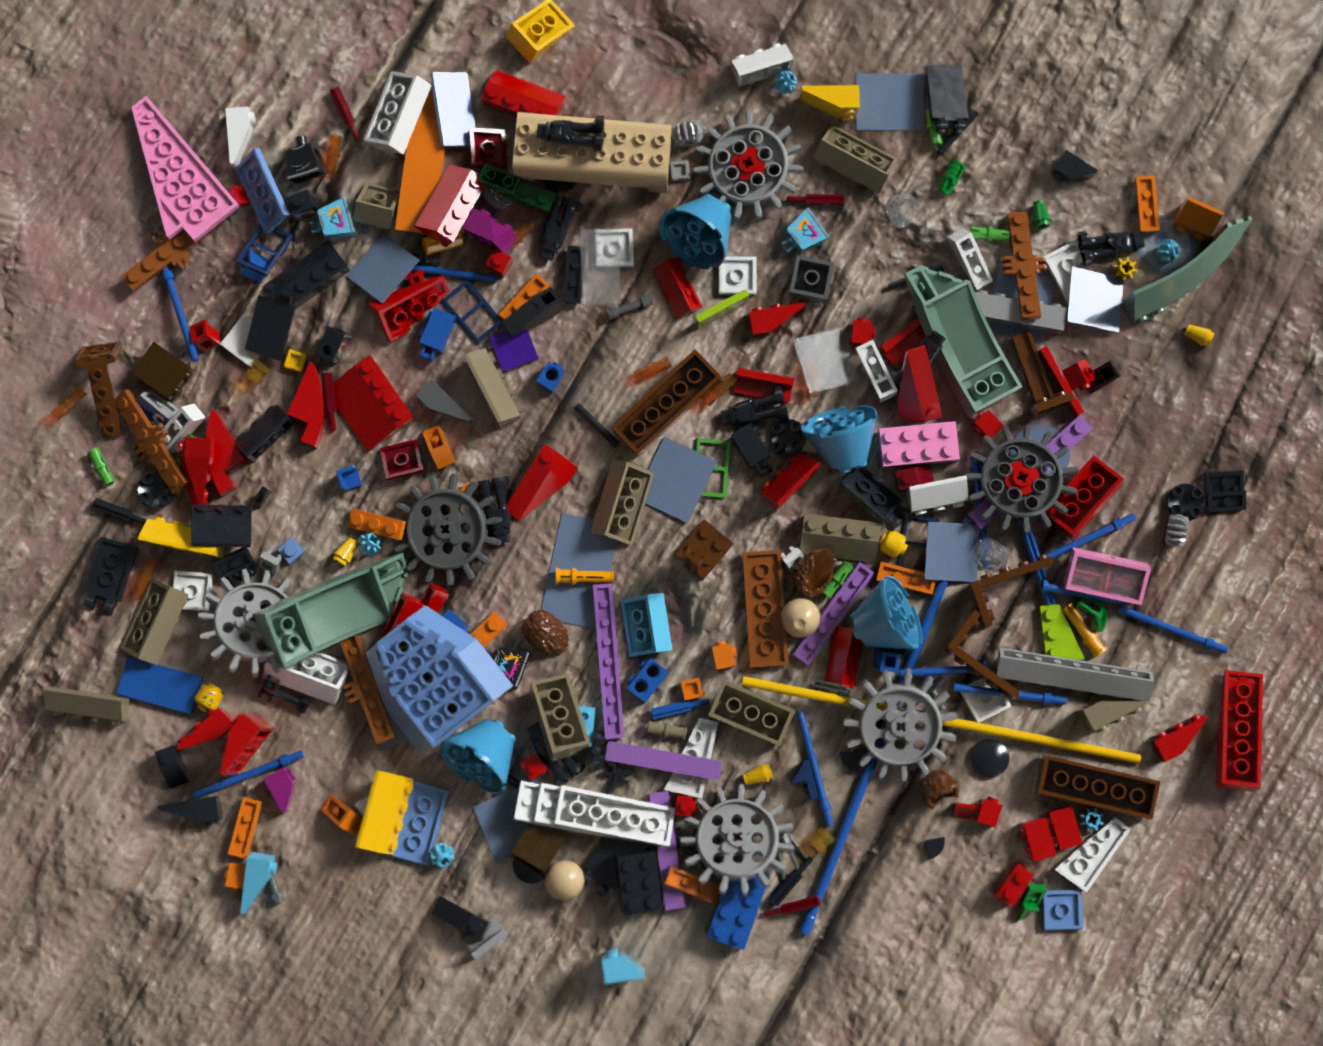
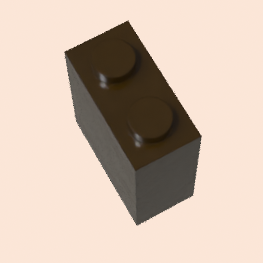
M153 341L131 373L173 401L174 398L177 399L183 391L181 388L184 384L189 383L193 378L194 369Z
M529 823L509 857L543 877L565 841L568 832L563 829Z

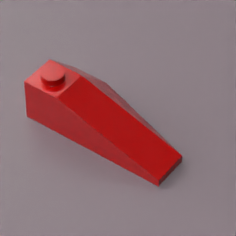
M441 275L394 291L383 304L376 299L370 302L369 305L375 320L389 342H392L407 334L411 330L410 327L417 320L420 321L424 317L423 314L429 308L436 306L449 293V289L444 276Z
M925 345L907 350L902 368V381L899 383L900 391L896 398L899 417L922 423L942 417Z
M179 437L176 449L179 452L178 457L182 471L189 481L186 486L191 504H206L208 491L205 485L210 481L211 477L208 472V466L213 464L214 438Z
M545 444L507 503L510 514L520 521L560 488L564 487L578 467Z

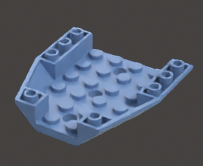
M426 605L398 625L366 652L386 711L422 757L513 686L476 638ZM401 641H406L409 644L407 652L400 650L399 644ZM425 672H430L433 675L431 683H427L423 679ZM449 703L457 705L458 710L455 714L448 711Z

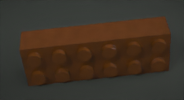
M694 349L611 427V430L638 458L721 381V376Z
M1042 755L1034 793L1153 820L1161 781Z

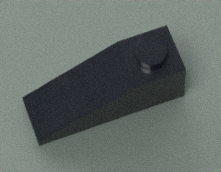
M219 795L158 805V810L197 822H205L206 825L218 823L217 819H223Z
M441 896L431 913L479 940L484 939L492 923Z

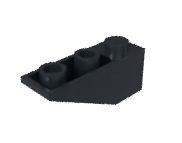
M552 287L534 295L506 318L502 325L513 338L559 314L561 300Z

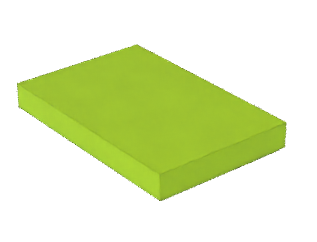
M744 289L696 315L695 325L697 328L700 329L748 303L750 296L748 291Z

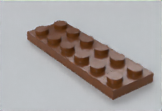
M781 550L742 552L750 668L789 665L787 633L781 622V612L785 606Z

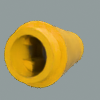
M1191 324L1188 325L1185 331V335L1202 347H1208L1215 334L1210 329Z
M348 537L333 553L332 559L343 567L350 564L358 542Z
M761 764L743 774L746 785L769 782L770 779H773V774L769 764Z

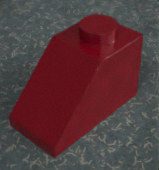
M931 466L914 467L894 473L897 493L906 491L911 486L935 482Z

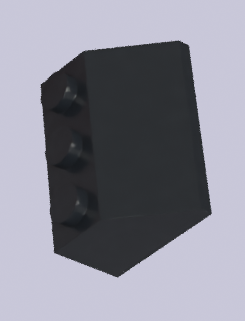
M277 404L270 406L265 411L266 415L261 419H256L251 424L252 428L247 433L243 432L237 437L236 446L253 462L295 424Z
M192 504L191 546L251 547V506Z

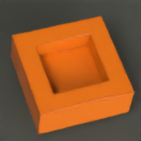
M700 678L681 681L685 701L703 697Z

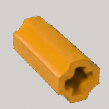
M459 231L455 240L447 247H444L430 237H425L422 240V245L426 255L462 246L463 237L461 231Z

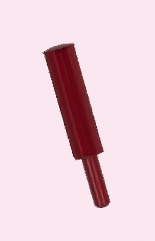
M334 87L329 93L345 126H349L354 139L357 141L360 139V136L353 123L355 119L340 88Z
M806 194L805 196H787V202H805V205L844 206L845 197L844 195Z
M331 372L321 374L325 411L329 412L331 431H336L334 412L337 411L333 376Z
M819 895L789 902L780 905V908L764 911L763 916L769 917L780 913L787 915L821 906V900Z

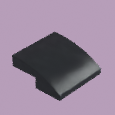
M1243 470L1204 472L1207 512L1246 510Z

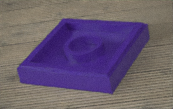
M507 330L490 336L503 373L539 359L528 330L513 338Z

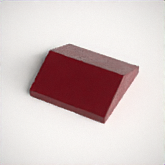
M469 128L471 166L483 168L486 163L496 168L507 167L505 130Z
M417 439L380 448L386 481L424 472Z

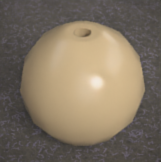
M796 598L784 606L781 612V622L783 628L790 635L804 638L817 630L820 624V613L812 601L806 598Z
M568 860L557 861L551 865L546 871L544 878L547 892L554 899L561 901L571 900L579 895L585 881L581 868L576 863Z

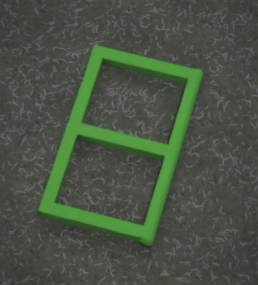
M696 438V452L698 453L700 443L726 445L725 467L715 466L714 471H724L723 494L703 492L701 495L726 498L731 441Z

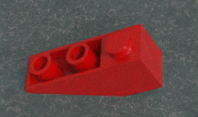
M800 300L789 302V305L785 306L774 304L768 309H763V307L751 309L752 311L749 312L748 318L752 338L772 334L805 308V302L800 303Z
M218 707L216 710H210L206 715L208 718L204 722L199 721L192 728L193 732L189 736L187 734L178 741L179 745L176 749L184 750L224 738L233 726L231 723L233 719L221 707Z
M1196 714L1189 718L1190 722L1184 725L1182 722L1172 726V731L1168 733L1162 731L1155 735L1156 739L1151 742L1161 762H1167L1184 753L1208 719L1207 715L1200 716V714Z

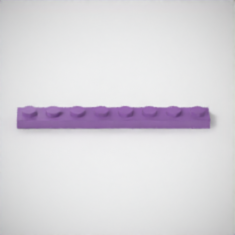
M1079 415L1054 437L1046 447L1052 453L1065 446L1070 450L1092 428ZM1032 458L1026 463L1028 466L1035 464ZM1042 467L1043 472L1047 471L1050 467ZM1019 476L1018 480H1022V482H1024L1025 478H1021ZM1014 491L1008 493L1012 500L1018 497V494ZM986 499L967 515L980 530L999 514L997 511H994L988 519H981L984 511L990 507Z
M612 583L593 585L605 739L625 738Z

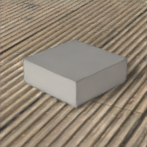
M688 160L669 162L672 182L690 180Z

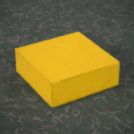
M289 349L283 367L302 373L308 355Z

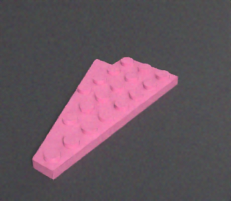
M145 96L131 108L166 236L171 239L181 230L185 229L190 237L197 242L240 206L149 98Z

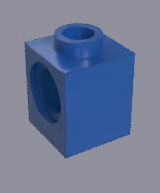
M548 362L537 378L536 383L553 394L565 376V372L562 371L564 368L556 362L553 364ZM555 372L557 377L555 380L550 381L546 378L547 374Z

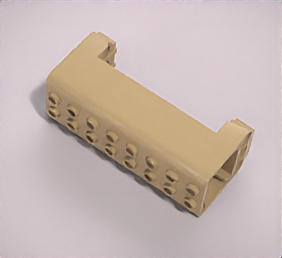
M517 113L513 171L514 175L521 177L522 181L535 182V179L604 184L648 188V192L667 193L672 125L605 119L603 151L596 152L589 146L576 145L577 147H570L568 145L546 142L545 139H537L538 124H546V122L550 123L554 120L592 123L595 118ZM575 132L577 136L597 135L592 133Z

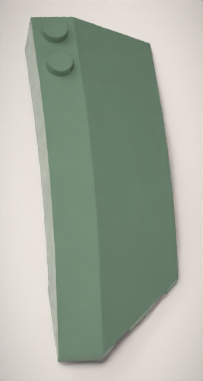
M1249 216L1245 219L1235 220L1232 222L1233 225L1230 222L1226 223L1212 236L1214 240L1204 251L1185 266L1164 278L1133 291L1121 302L1130 323L1137 321L1139 324L1147 320V316L1152 313L1156 316L1164 312L1165 307L1197 287L1229 256L1253 220L1252 217Z
M922 265L904 274L925 336L930 335L935 330L946 339L936 360L968 418L1022 388L1020 381L1005 358L986 321L971 281H963L954 278L953 275L941 271L936 272Z
M399 553L343 573L254 613L261 634L282 667L287 668L335 643L388 622L395 604L402 593L403 581L409 573L404 554Z

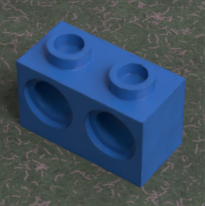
M652 658L649 661L645 659L638 667L641 670L638 675L635 676L633 674L627 681L629 685L627 689L644 703H646L669 673ZM651 666L658 669V674L655 677L647 675V669ZM639 681L646 684V690L641 693L635 690V684Z

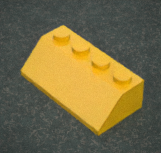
M155 516L154 520L147 519L138 537V540L149 544L216 558L222 557L224 547L191 546L190 527H185L183 522L174 520L172 524L166 523V519Z
M376 770L355 847L393 855L398 846L399 832L403 827V816L408 809L409 794L413 790V778Z

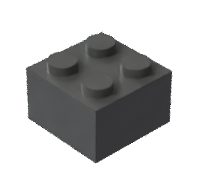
M797 255L788 297L825 304L834 263Z

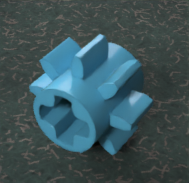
M785 70L775 75L777 80L774 81V87L779 93L786 95L796 89L794 85L797 83V79L792 72H786Z
M1163 239V243L1157 245L1156 255L1164 263H1173V259L1179 257L1180 247L1172 239Z
M366 532L357 539V542L360 543L357 548L363 555H370L372 557L381 549L379 546L380 538L374 533L369 534Z
M1085 808L1086 813L1084 815L1079 814L1082 817V822L1079 824L1086 825V831H1089L1091 827L1098 831L1097 826L1104 824L1100 821V817L1103 814H1097V808H1093L1092 812ZM1090 816L1095 817L1093 824L1087 821L1090 819Z
M445 843L435 845L433 851H430L432 864H437L442 868L449 866L451 860L455 859L452 846L447 847Z

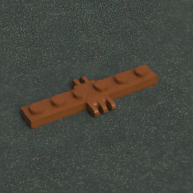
M1027 211L1008 212L1007 220L1012 256L1000 258L1001 263H1004L1001 265L1002 270H1005L1002 272L1003 277L1015 276L1021 320L1040 319L1041 309L1036 275L1040 274V271L1047 270V265H1039L1045 264L1046 258H1038V255H1033Z
M224 221L220 222L197 242L190 237L185 229L181 230L171 239L159 231L157 234L161 238L160 241L156 236L152 237L158 248L122 274L121 277L132 291L135 292L170 264L174 266L179 265L184 270L183 260L188 265L191 264V261L187 258L190 256L187 251L222 226Z
M124 390L115 399L117 409L137 438V441L131 448L133 450L138 449L135 454L136 456H141L139 458L141 463L150 458L172 494L178 493L189 481L164 444L166 442L165 437L169 434L166 429L163 430L165 427L163 423L152 426L130 390Z
M359 633L340 641L354 680L342 686L343 690L351 688V691L345 693L346 697L354 695V698L347 701L348 704L361 701L376 745L395 739L396 736Z

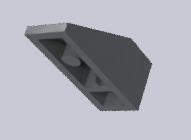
M432 379L416 394L418 398L416 402L424 410L428 408L432 412L469 424L474 422Z

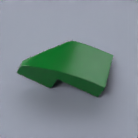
M1027 885L1018 908L1017 917L1019 920L1025 919V915L1030 912L1037 913L1040 911L1037 905L1041 903L1047 892L1045 885Z

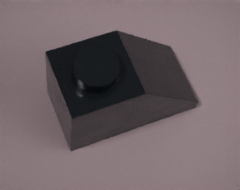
M1066 150L1051 173L1056 180L1069 183L1093 178L1098 170Z
M177 745L155 751L160 771L170 789L189 783L180 750L176 749Z

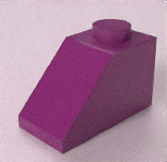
M283 767L263 779L282 813L289 811L296 786L294 781L296 776L287 767Z

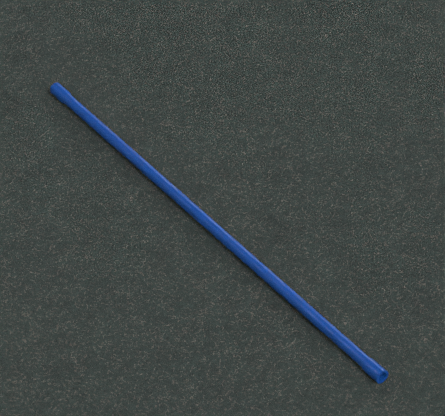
M962 518L960 524H973V522ZM938 581L921 623L922 644L918 645L919 648L914 649L909 654L904 669H914L949 581ZM900 677L898 683H903L904 677ZM901 701L897 702V707H899ZM883 720L880 728L886 725L885 720ZM878 738L874 744L881 747L884 745L885 740ZM875 757L864 767L814 893V896L819 895L821 902L878 761ZM820 906L808 909L799 928L800 932L810 935Z

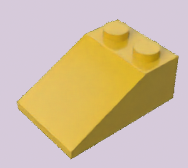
M546 0L514 21L505 36L525 59L531 63L550 49L575 25L552 0Z
M859 85L802 86L800 101L831 116L842 118L844 121H850L857 117L860 108Z

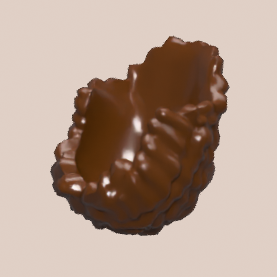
M823 547L813 550L812 553L804 555V558L799 559L795 565L792 574L793 584L796 590L803 593L804 596L813 597L820 595L829 582L832 581V578H834L833 565L836 559L834 558L835 554L830 549Z
M534 610L528 615V618L523 620L522 633L525 639L528 640V643L537 650L545 652L546 656H554L555 654L560 656L561 653L567 650V646H569L567 642L569 641L568 631L566 628L564 629L562 621L553 614H550L549 611Z
M932 770L926 777H923V781L920 783L921 795L925 804L931 809L935 808L934 803L938 804L942 797H959L958 782L943 770Z

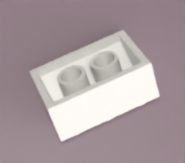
M775 44L770 46V49L764 51L758 49L748 56H736L731 61V68L737 86L740 87L775 76L780 71H791L793 56L786 44Z
M967 476L909 487L905 493L910 513H915V516L926 514V510L930 509L938 512L945 510V506L952 505L953 508L964 506V503L968 501Z

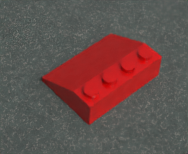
M371 355L355 364L334 382L336 406L368 452L415 421V418Z
M238 714L231 722L233 726L229 731L220 773L223 775L239 774L275 728L257 714Z

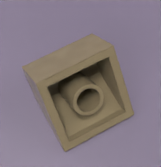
M366 183L355 203L354 221L390 230L397 216L400 191Z

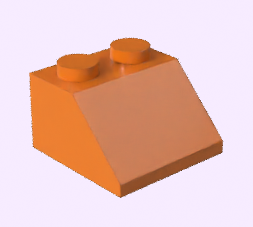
M1188 197L1180 205L1172 226L1180 233L1193 235V238L1198 241H1207L1213 234L1224 212Z

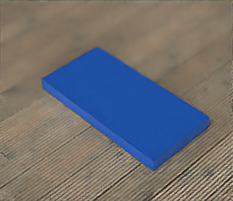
M128 656L117 694L193 714L196 703L194 698L200 689L203 677Z

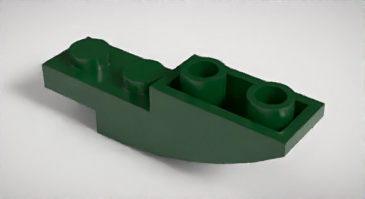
M486 163L478 179V182L515 202L547 213L550 212L556 198V194L522 181L521 177Z

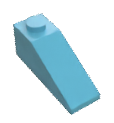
M252 852L247 857L240 914H245L250 909L267 882L275 874L277 863L275 862L274 855Z

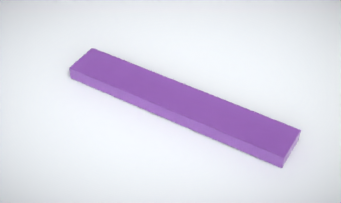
M858 562L821 614L817 630L803 639L792 656L806 666H809L874 575L872 570Z
M608 741L605 760L718 781L723 762Z
M669 791L649 794L650 803L671 807ZM673 825L669 847L656 845L666 910L685 908L683 892L663 885L669 866L680 869Z

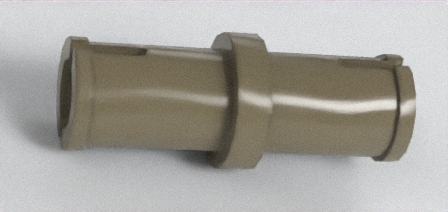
M649 721L647 733L663 735V738H668L669 736L685 740L687 728L672 726L670 723L661 724Z

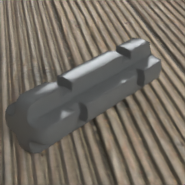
M821 680L815 681L814 685L816 691L848 697L851 692V688L846 685L840 686V684L831 682L824 683Z

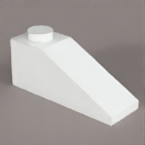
M248 106L225 109L229 158L233 169L240 163L253 131L252 124H255L254 112H251Z
M962 228L949 235L947 239L974 288L978 290L992 282L993 279L972 233Z
M871 340L856 347V351L879 402H884L896 396L898 390L874 341Z
M195 404L181 407L165 425L163 430L166 429L169 434L165 437L166 442L164 444L169 452L176 447L179 437H188L206 419Z

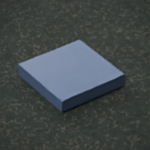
M1047 890L1042 899L1043 930L1083 929L1081 890Z

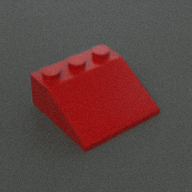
M802 453L799 456L795 454L787 462L789 466L785 470L781 468L774 475L776 479L772 483L768 481L761 488L763 492L760 496L777 511L816 473L821 465L819 462Z

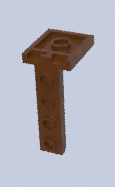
M1030 330L1012 336L1014 348L1035 402L1028 411L1030 418L1065 407L1074 400L1072 392L1066 394L1065 391H1062L1055 395L1053 394Z
M121 341L83 346L75 359L76 367L86 366L102 438L122 435L107 365L115 362L122 350Z
M704 519L676 552L675 556L684 562L683 566L690 572L694 570L705 579L734 543Z
M1042 555L1036 558V562L1029 564L1027 560L1018 563V568L1011 570L1009 566L1000 569V574L992 576L991 573L980 576L981 580L970 583L985 628L993 625L992 621H995L992 609H987L986 603L989 600L986 591L982 592L981 588L1050 566L1054 562L1052 556Z
M974 610L948 645L945 652L953 655V660L961 666L967 665L970 668L969 671L976 677L982 676L986 679L985 683L993 689L995 687L1002 691L1001 695L1006 699L1016 700L1020 695L1016 688L958 647H962L970 637L967 635L968 631L973 632L981 622L978 619L981 614Z

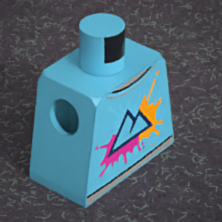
M345 197L318 209L317 213L320 220L309 223L312 234L323 231L326 239L357 236Z
M807 208L786 229L785 233L789 238L782 242L781 245L787 253L796 247L802 254L827 242L829 235L810 209Z

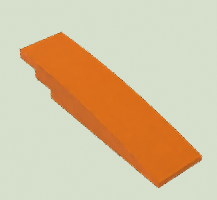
M432 89L429 90L406 148L395 230L398 232L424 234L415 228L414 225L444 173L447 147H441Z

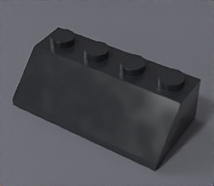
M327 240L266 284L277 285L274 296L282 299L283 293L287 289L295 291L292 304L296 305L297 309L347 274L350 269L330 241Z

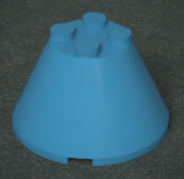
M705 194L701 198L671 208L660 218L659 231L663 241H668L672 247L670 250L687 264L700 269L717 268L724 262L727 255L731 207L728 203L721 202L710 194Z
M858 405L856 406L857 409L847 410V407L828 410L806 420L807 424L805 426L802 425L801 430L831 469L839 470V473H846L850 471V468L867 465V458L878 416L875 408Z
M893 576L884 577L860 606L850 614L855 626L853 633L856 639H861L867 648L917 649L919 648L918 645L922 644L920 620L915 606L911 607L906 598L909 596L907 591Z
M484 719L443 740L439 745L440 748L442 747L440 754L445 762L468 782L473 780L480 784L478 788L484 791L499 794L506 788L516 737L503 728L504 724L497 719L494 721Z

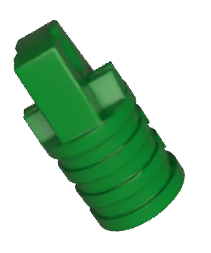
M951 159L945 173L942 175L938 190L945 195H949L961 178L966 166L957 160Z

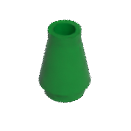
M1034 201L1032 224L1037 230L1049 228L1051 218L1044 201Z

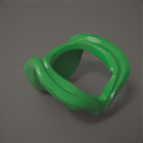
M1082 598L1077 602L1075 609L1077 610L1079 607H1082L1085 611L1095 616L1091 623L1092 631H1104L1107 622V610L1100 600ZM1086 599L1090 600L1099 607L1100 611L1092 610L1083 602Z

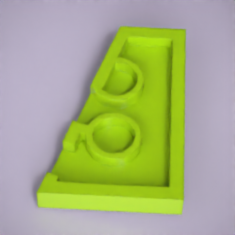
M1060 605L1039 606L1044 655L1085 660Z

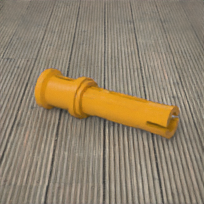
M556 567L555 584L571 583L575 585L577 582L613 583L614 573L613 571H577L575 568L568 570Z
M1072 603L1062 609L1083 638V644L1087 645L1092 652L1093 658L1108 649L1099 641L1097 633H1092Z

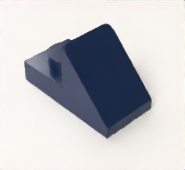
M804 760L790 784L805 781L806 784L803 785L805 796H809L810 799L819 798L810 760Z

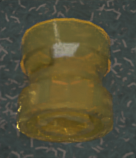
M255 358L252 362V367L247 369L244 374L259 385L262 382L263 376L267 375L270 369Z
M820 827L817 835L811 838L808 843L824 854L827 851V846L832 844L835 839Z

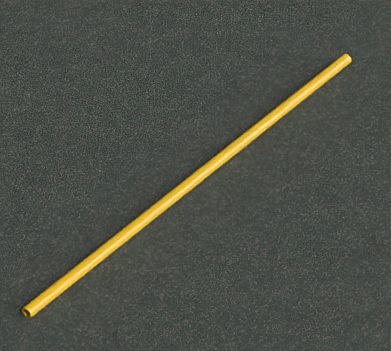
M745 676L742 679L741 686L856 708L849 704L850 697ZM858 699L859 701H861V702H863V703H865V702L867 701V700ZM877 703L876 706L883 709L887 704ZM958 718L942 722L943 726L1136 764L1141 762L1140 754Z

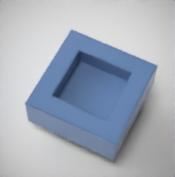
M293 537L277 549L289 564H292L305 553Z

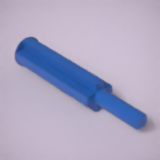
M709 699L694 702L686 700L652 708L651 715L653 720L690 712L691 708L709 704Z

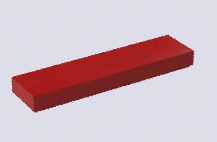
M1047 346L1041 348L1038 354L1059 392L1073 393L1074 400L1068 404V407L1074 418H1076L1084 410Z

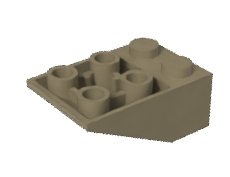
M1145 701L1092 702L1076 712L1087 732L1099 733L1108 728L1107 724H1116L1124 720V715H1133L1142 710L1141 706L1146 703Z

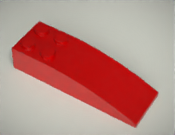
M1224 670L1218 722L1216 788L1255 792L1261 788L1263 674Z

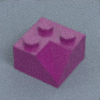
M473 208L462 228L477 243L493 250L496 248L507 254L517 237L512 231L513 228L506 223L502 225L497 223L498 221L490 217L491 214L484 209L479 211Z

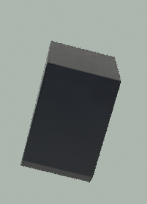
M1112 360L1093 370L1096 380L1090 383L1091 386L1087 389L1092 394L1121 377Z

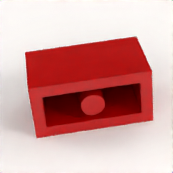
M1065 806L1046 812L1048 826L1053 834L1054 847H1057V850H1064L1083 844L1072 806Z
M1046 817L1021 823L1019 831L1021 838L1025 839L1027 844L1024 847L1027 858H1031V861L1035 862L1057 855Z
M1014 863L993 895L1013 907L1034 877V874L1020 864Z

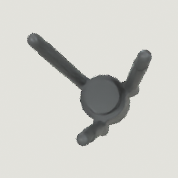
M789 832L779 834V843L790 845L793 843L805 860L808 858L796 842L793 834L790 835ZM777 851L778 862L783 864L781 851ZM788 853L795 868L799 869L794 854ZM780 873L782 880L785 881V873Z

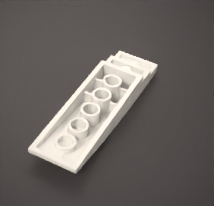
M521 781L513 820L579 833L669 847L675 808L563 785L559 787L544 783L535 784Z

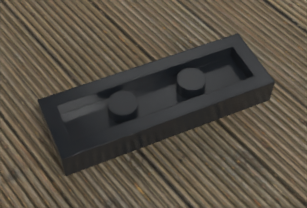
M567 246L562 303L581 304L586 247Z

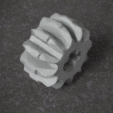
M689 120L677 123L672 127L671 140L677 147L697 144L703 138L702 127L697 121L691 122Z
M1178 514L1169 517L1165 539L1166 544L1174 547H1182L1185 544L1189 522L1188 517Z

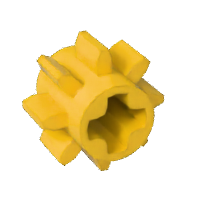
M1129 257L1125 261L1120 258L1117 261L1119 265L1113 267L1116 270L1115 277L1119 276L1122 282L1127 277L1129 280H1132L1133 275L1131 273L1135 274L1138 272L1137 269H1134L1136 262L1132 263L1129 261ZM1123 266H1126V270H1128L1127 273L1124 272L1125 269L1122 268Z

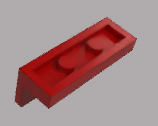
M679 257L666 259L652 269L675 319H680L687 313L698 311L702 308Z
M919 318L915 319L881 346V352L893 366L904 360L907 350L913 349L921 340L925 339L926 336Z
M738 368L734 393L762 398L772 394L774 388L781 385L785 403H789L794 378Z
M835 628L824 682L840 684V686L846 685L854 689L863 642L861 639H856L853 629Z

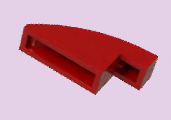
M310 362L287 415L307 424L300 441L318 449L323 434L326 411L322 380L314 363Z
M213 410L210 412L206 431V438H214L213 464H209V470L220 495L226 496L237 489L227 472L247 460L236 446L234 438L218 412Z
M429 583L422 599L401 593L378 641L425 605L438 613L449 595L447 591L441 586Z

